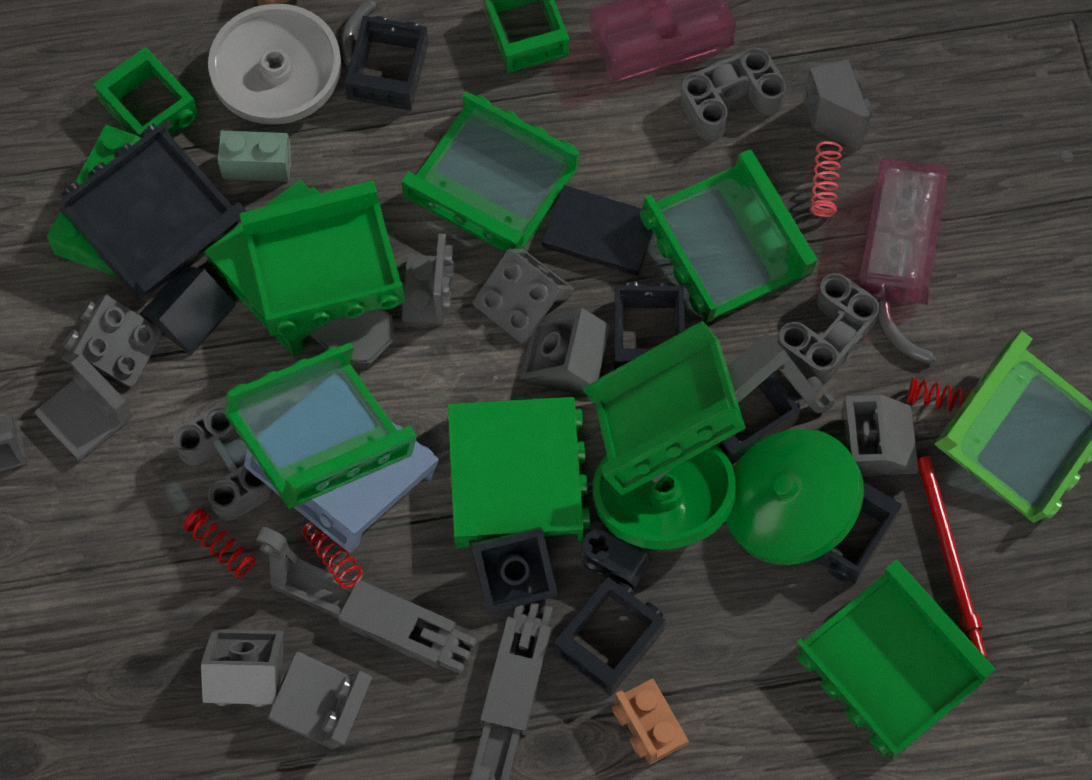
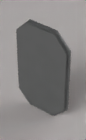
M376 309L365 312L356 318L344 317L332 320L328 324L318 327L309 336L326 350L331 347H340L351 343L354 349L350 364H371L394 341L392 316L385 310Z

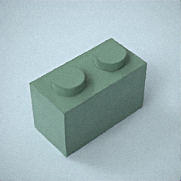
M221 130L218 164L223 179L289 182L292 151L288 133Z

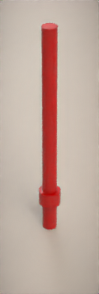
M924 456L917 459L918 467L960 612L959 626L966 637L987 658L980 633L983 630L979 614L974 612L930 456Z

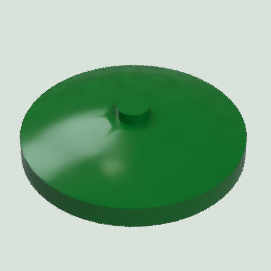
M791 429L770 435L751 447L733 468L736 497L726 523L738 543L748 553L762 561L778 565H792L816 559L837 546L850 532L859 516L864 496L863 478L859 466L841 442L824 432L812 429Z
M717 445L675 466L656 483L650 480L622 496L603 477L601 466L608 462L607 454L600 462L594 475V503L602 523L621 540L648 549H676L705 539L726 521L734 506L736 497L735 474L732 464Z

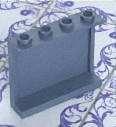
M333 375L257 439L275 466L282 469L374 430L377 426L350 387ZM393 423V425L395 426V428H396L397 430L403 428V427H401V426H399V425H395V424ZM416 441L411 457L294 508L348 553H351L359 546L362 533L423 478H426L429 482L433 480L439 459L434 456L429 448L420 445ZM247 448L244 467L278 494Z

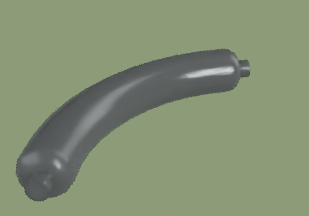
M376 0L364 1L346 21L341 36V53L346 66H350L355 33L362 22L363 16H368L376 9V4H378Z
M880 298L878 302V319L882 330L890 342L903 354L924 364H930L932 361L936 362L937 357L933 356L932 351L913 344L899 331L893 321L889 302L885 298Z

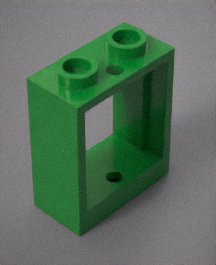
M483 0V10L507 73L569 56V36L555 0ZM540 1L551 32L508 44L497 13Z
M144 47L93 84L99 102L128 133L138 137L151 124H155L158 127L166 120L170 123L167 132L172 135L180 128L189 126L195 117L198 116L194 98L147 47ZM155 75L178 101L142 127L119 100Z

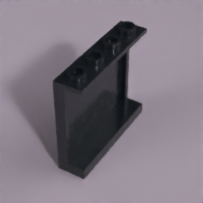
M167 120L158 127L155 124L148 126L139 135L141 139L132 146L130 143L123 145L114 153L115 159L107 165L103 162L96 165L88 173L89 178L79 185L78 182H74L68 186L61 194L63 198L59 206L60 212L140 302L242 222L240 213L247 212L239 202L232 206L167 132L170 123Z

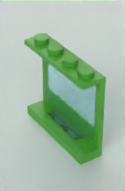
M1021 330L1008 339L934 445L1035 523L1045 517L1050 519L1058 512L1062 506V502L1059 499L1065 491L1069 492L1077 484L1081 477L1078 471L1082 465H1087L1092 461V401L1028 352L1026 348L1032 341V338Z

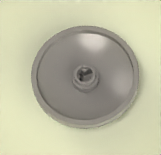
M266 4L241 12L221 28L210 48L208 69L216 95L231 112L251 122L276 125L303 119L326 103L333 94L340 78L341 56L334 33L320 17L294 5Z

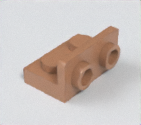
M653 678L625 693L622 690L615 693L614 703L616 705L612 706L613 713L621 726L627 724L633 735L630 738V742L639 758L645 756L649 765L688 745L689 740Z

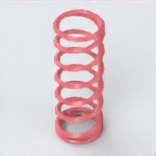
M823 141L816 146L818 155L815 157L817 165L814 167L816 175L813 177L815 185L812 188L814 196L811 198L810 210L813 214L820 217H829L837 212V206L831 202L838 198L835 193L820 192L816 194L815 192L816 187L827 191L839 188L838 184L834 182L824 181L817 183L816 181L818 176L831 181L840 178V175L833 171H823L820 173L817 171L819 166L827 170H837L841 167L835 161H823L820 163L818 161L820 156L829 160H838L842 157L840 154L843 149L842 146L833 141ZM823 144H833L838 146L839 150L822 151L820 146ZM836 154L838 155V157L825 156V155H836ZM823 164H835L837 167H827ZM823 174H833V175H836V177H833V178H832V177H825V176H822V175H823ZM830 184V185H834V186H836V187H834V188H827V187H823V186H821V185ZM820 195H832V196H835V197H834V198H825V197H821Z

